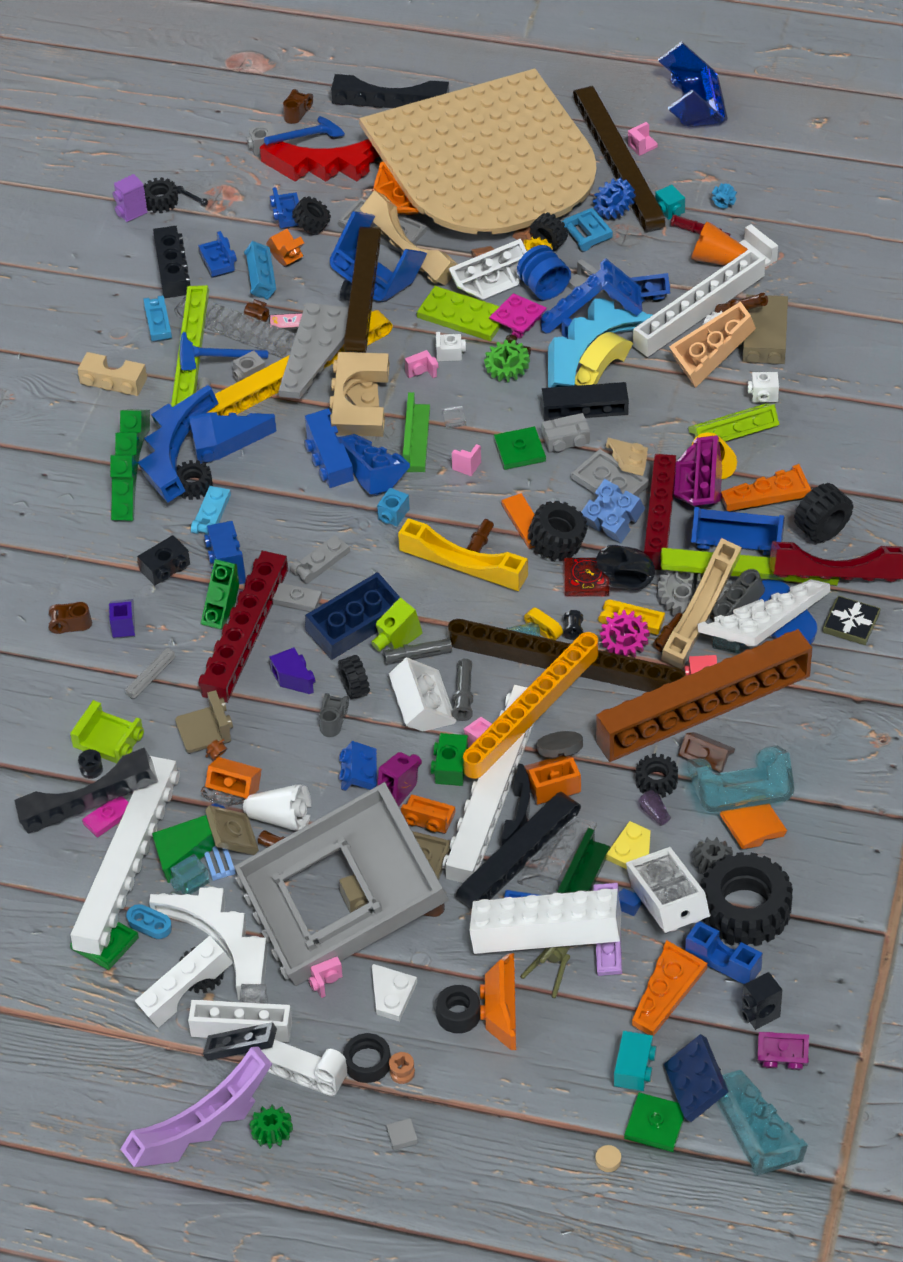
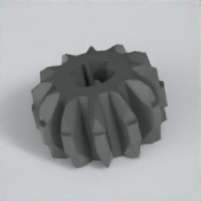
M707 837L705 843L699 841L697 848H694L693 864L695 868H699L700 874H703L708 868H712V863L716 860L722 861L723 857L729 854L733 856L732 847L727 846L726 840L719 842L716 837L714 841H711Z

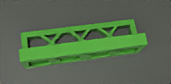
M408 392L403 458L410 463V468L406 472H426L430 404H415L414 392Z

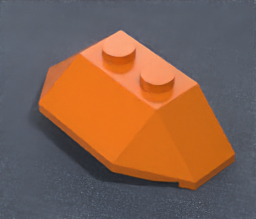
M384 161L381 162L373 190L385 195L397 207L398 214L414 215L420 213L408 200Z
M509 953L485 974V984H480V999H485V1005H480L481 1020H486V1030L510 1050H516L514 953Z

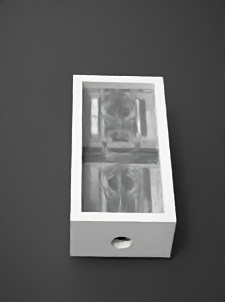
M671 847L626 862L631 887L665 933L710 917L704 890Z

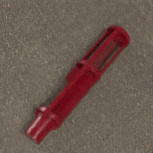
M677 215L671 218V226L685 229L692 233L701 234L705 225Z

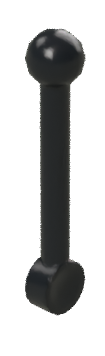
M177 186L178 194L183 193L201 202L202 206L208 205L207 199H201L184 190L183 186Z

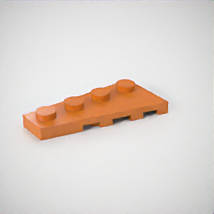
M800 464L792 466L790 471L780 470L775 472L773 477L766 479L763 476L756 479L753 484L744 483L721 491V499L726 511H735L801 499L811 491V488Z
M666 940L663 952L656 963L654 973L649 979L645 994H643L632 1019V1026L654 1037L707 970L708 963Z

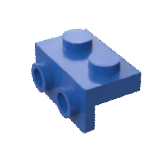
M272 188L273 195L270 196L271 208L275 207L273 209L274 221L278 220L280 228L298 226L299 224L295 223V218L292 217V212L299 202L297 192L278 195L277 188Z
M221 231L217 232L216 241L198 245L199 253L212 277L235 271L234 262L237 261L234 250H230L229 240L227 237L224 238Z
M351 741L346 748L342 749L339 756V761L341 762L339 774L341 789L346 791L353 784L371 790L377 786V749Z

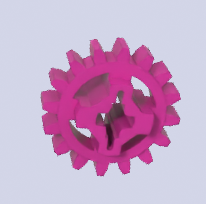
M623 610L622 615L614 612L613 619L610 617L606 618L607 624L601 625L603 632H600V637L603 639L602 646L607 647V652L612 653L614 651L615 654H623L627 657L631 653L633 657H636L637 650L640 652L644 651L643 645H648V638L646 637H649L650 633L647 630V622H642L641 615L635 618L634 611L626 615V611ZM634 625L639 629L640 633L634 629ZM610 636H612V639L616 640V644L612 642Z

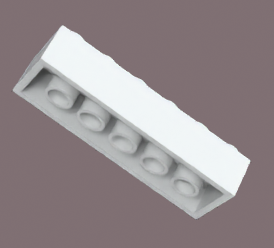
M618 889L473 901L469 931L474 954L619 942L621 907Z

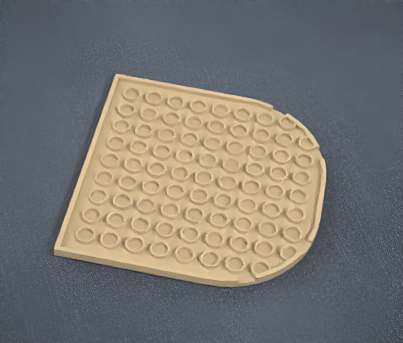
M536 69L359 118V125L412 205L421 214H427L432 217L435 223L455 231L477 234V231H491L492 234H500L528 227L542 213L546 214L549 212L550 215L555 214L556 218L572 211V208L579 202L582 203L591 192L595 182L596 159L590 144Z

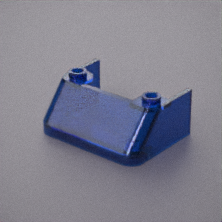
M680 42L658 59L671 72L672 84L676 88L679 87L683 92V97L668 107V110L679 119L682 125H687L688 127L721 125L728 120L717 73L686 44Z

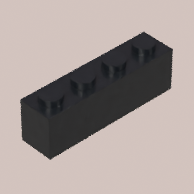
M626 382L542 388L544 421L581 413L584 414L585 418L629 415V398Z

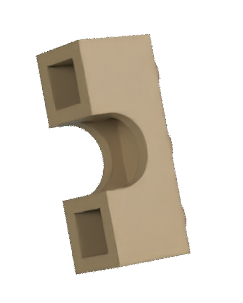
M90 352L86 353L78 367L80 384L135 396L140 394L147 380L145 364L125 360L122 367L110 370L108 369L106 356Z

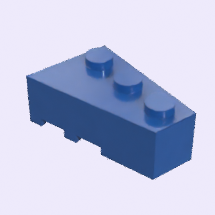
M233 521L207 525L208 535H204L206 548L211 547V551H208L210 564H213L215 559L237 564L239 584H244L246 577L243 554L239 549L240 544L237 541Z

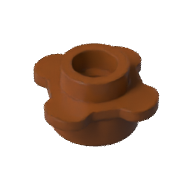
M216 739L206 748L208 750L206 758L211 757L213 760H216L228 749L224 745L225 739L220 741Z

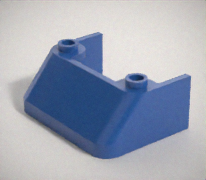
M353 211L330 257L331 267L351 283L359 228L370 227L375 218L373 214ZM405 249L394 272L378 262L373 299L376 301H387L412 284L427 253Z
M695 507L691 543L697 544V548L710 549V545L717 546L722 538L744 549L763 550V555H771L772 541L782 542L785 517L784 515L769 516L706 510Z

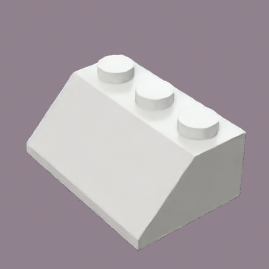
M406 657L389 673L391 685L395 691L397 703L401 709L406 726L423 732L457 722L452 716L453 709L439 670Z

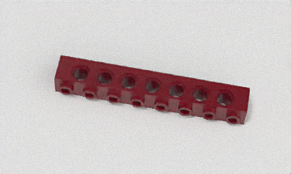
M262 550L259 558L254 560L252 573L246 577L245 588L239 592L238 603L236 607L231 609L230 620L228 624L225 623L223 626L222 637L215 643L214 654L208 658L205 673L200 675L198 686L201 687L202 697L208 698L207 693L216 690L219 699L223 698L224 702L228 703L273 605V597L279 583H283L287 575V556Z

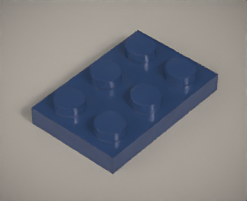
M702 1034L698 1035L664 1063L684 1118L690 1122L694 1121L729 1092L708 1039Z

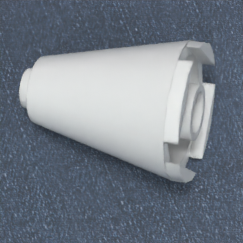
M300 784L251 794L243 803L244 813L249 818L290 830L298 831L307 826L310 821V815H306L307 807H311L310 792L307 786Z

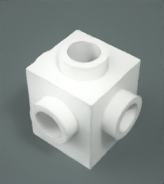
M752 372V381H748V394H752V402H778V372Z

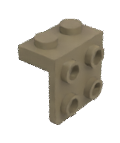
M216 690L207 693L209 707L179 715L175 718L185 750L188 753L206 749L216 739L218 741L225 739L224 743L231 741L230 729L233 728L230 715H225L224 712L227 709L224 699H219Z

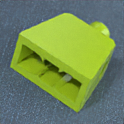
M399 598L376 622L379 635L371 641V644L380 652L386 646L391 649L402 647L423 634L416 610L402 598Z

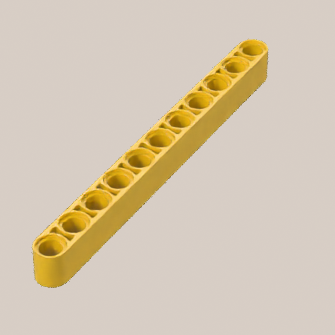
M379 310L371 312L367 346L388 335L393 328V324ZM344 344L338 352H345ZM338 352L331 361L326 362L324 368L332 365L334 360L338 359ZM290 355L216 393L215 396L219 404L207 413L217 412V415L228 416L229 413H236L237 415L279 393Z

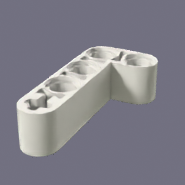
M274 1039L272 1048L261 1050L272 1063L268 1070L269 1073L329 1096L337 1094L347 1076L346 1059L343 1054L334 1049H327L323 1056L319 1057Z

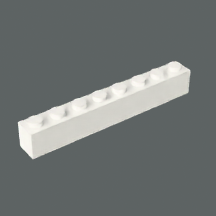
M752 248L735 258L633 329V347L647 357L652 355L701 321L706 315L715 311L717 305L728 302L764 277L766 258Z

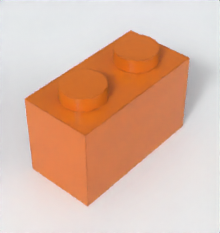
M218 757L208 765L205 787L247 799L249 795L255 794L259 790L262 769Z

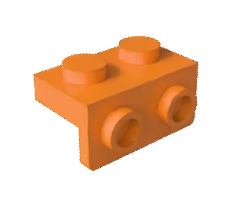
M411 794L407 804L402 805L401 812L409 825H417L433 832L446 834L456 809L455 806Z

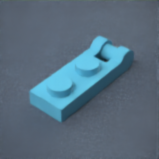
M209 486L198 514L191 524V533L199 534V532L208 535L207 525L220 522L231 496L230 489Z

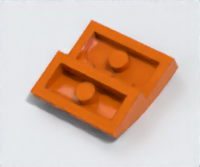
M765 796L737 803L724 809L719 814L742 849L762 846L764 840L784 837L787 829Z

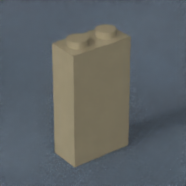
M767 295L768 304L766 306L747 310L752 317L756 329L744 340L743 362L785 364L788 296Z

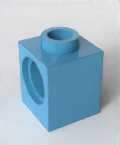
M389 488L377 505L378 520L398 527L410 510L409 494Z

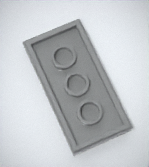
M360 198L338 221V226L345 228L352 212H362L360 208L366 200ZM398 214L401 228L407 238L415 244L427 232V226ZM374 223V224H371L370 227H378V226ZM381 234V245L402 253L403 250L400 247L397 248L389 242L390 237L388 235L384 236Z

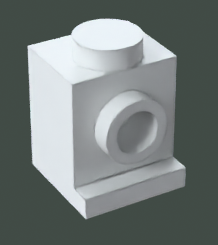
M436 332L437 361L462 360V352H466V341L461 339V334L440 335V332Z

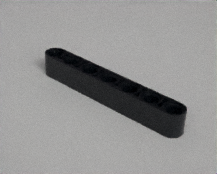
M558 792L459 887L456 898L471 909L473 901L491 900L576 818L581 809V804L563 792Z

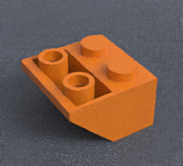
M561 755L524 766L528 774L530 790L537 805L548 802L558 792H563L567 796L581 792V774L574 758L571 756Z

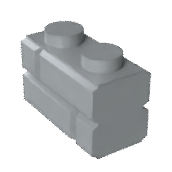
M581 413L542 422V437L548 452H559L566 448L582 447L590 443V429L584 414Z

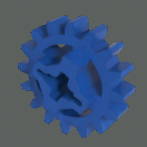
M613 178L610 184L605 182V187H599L600 192L594 194L597 198L593 200L594 209L602 218L605 217L607 220L611 216L616 219L618 214L623 216V211L630 210L628 206L629 204H634L632 198L636 197L633 193L635 191L627 180L623 181L621 178L617 182Z

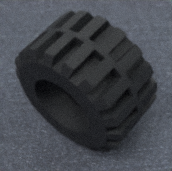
M831 483L820 484L808 492L801 500L794 514V522L813 541L823 543L836 536L848 523L853 513V502L835 485Z
M548 501L545 505H540L539 509L536 510L528 529V539L531 540L530 544L532 547H536L535 550L538 553H543L545 557L549 556L554 560L557 558L560 560H565L566 557L572 558L574 554L578 553L588 530L587 520L582 517L583 513L577 511L575 506L571 507L566 502L554 501L552 503Z

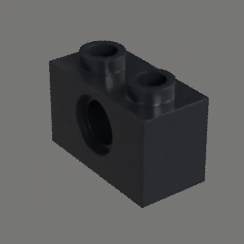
M174 535L137 556L140 572L154 586L190 565L188 549Z
M769 972L743 986L741 1015L745 1022H750L755 1030L774 1021L781 1015L783 989Z

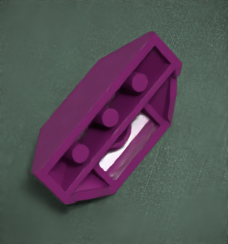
M718 435L698 437L694 440L693 445L676 462L674 496L693 506L717 503L721 499L722 483Z

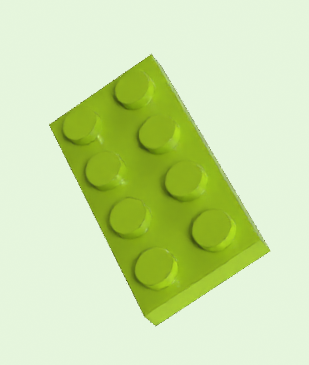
M434 286L417 311V318L490 342L502 326L501 323L489 319L500 306L438 286Z

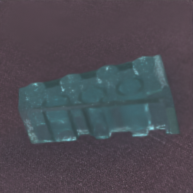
M737 1070L722 1075L729 1092L718 1100V1103L756 1175L803 1162L808 1144L803 1139H799L793 1132L794 1128L788 1122L785 1123L776 1113L777 1109L762 1098L760 1090L744 1072Z

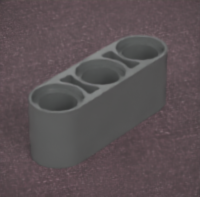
M748 569L738 577L714 606L713 612L715 617L719 615L730 616L733 614L734 609L760 599L765 592V587L759 572L755 569Z

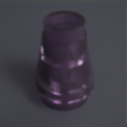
M650 790L638 800L640 808L659 826L665 825L671 819L659 793Z

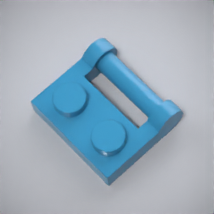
M593 208L570 216L562 221L565 224L564 227L567 228L569 233L579 243L578 246L582 251H587L592 245L613 237V231ZM578 224L588 237L584 238L575 225Z

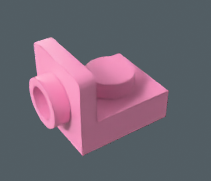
M427 350L405 358V373L408 378L427 371L432 378L437 377L438 362Z
M338 956L311 966V977L308 979L312 990L318 991L321 998L325 997L324 984L333 983L343 977L342 965Z

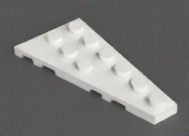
M812 579L790 587V592L775 593L771 595V599L764 602V600L760 599L734 609L733 614L730 616L719 615L714 617V622L710 624L701 622L698 624V632L724 638L730 642L736 641L747 646H757L764 639L771 636L775 631L830 592V584Z

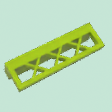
M765 403L689 426L688 429L689 433L695 434L696 437L701 433H715L725 442L780 424L775 404Z

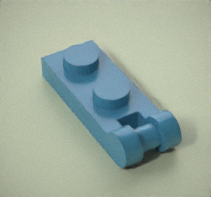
M157 296L156 299L143 298L151 341L172 338L164 296Z

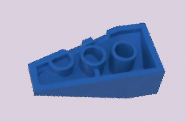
M209 412L189 417L193 448L200 464L219 460L277 431L274 414L249 413L247 416H237L236 413H229L228 416L217 415V412Z
M356 434L337 437L340 443H343L356 478L369 494L379 495L382 492L388 491L410 468V463L397 453L391 455L387 453L386 448L374 447L371 441Z

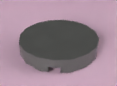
M572 731L550 733L538 740V752L540 755L548 758H556L558 754L564 753V756H570L583 748V737L581 734Z

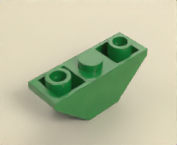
M219 559L214 560L200 624L223 629L230 616L232 607H235L238 594L239 577L237 564Z

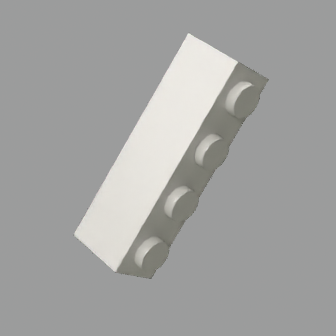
M191 1000L188 1022L191 1037L208 1038V1035L273 1022L277 1027L275 1040L290 1042L292 1015L290 1005Z

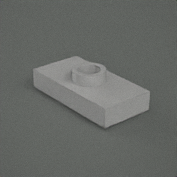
M279 583L273 597V604L311 612L318 607L322 598V591Z

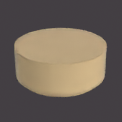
M612 1145L600 1147L596 1152L597 1167L604 1172L617 1170L621 1165L620 1151Z

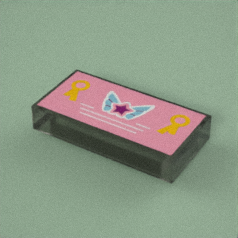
M303 313L269 315L270 334L297 333Z

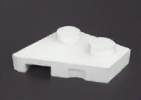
M373 964L372 974L376 1014L400 1022L417 985V977Z

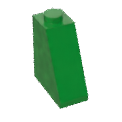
M206 815L152 833L168 883L173 882L203 858L206 852L212 851V848L216 846Z

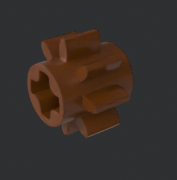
M256 299L253 300V303H247L244 309V316L248 317L246 322L260 326V322L265 323L270 313L269 309L265 308L267 303Z

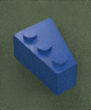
M329 408L305 415L307 439L304 440L305 447L308 452H312L313 463L315 467L319 466L322 481L326 480L329 488L354 481L352 463L344 444L340 443L336 436V433H338L337 427L331 426V412Z

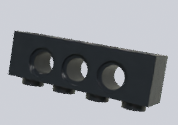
M177 225L154 228L153 234L164 298L185 296L187 294V287L191 285L189 274L185 275L188 272L187 260H182L186 259L185 248L180 247V245H184L182 233H178Z

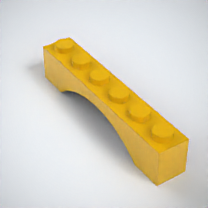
M410 518L406 520L398 532L399 550L516 591L521 589L528 577V559L510 552L485 554L467 550L448 541L429 525Z

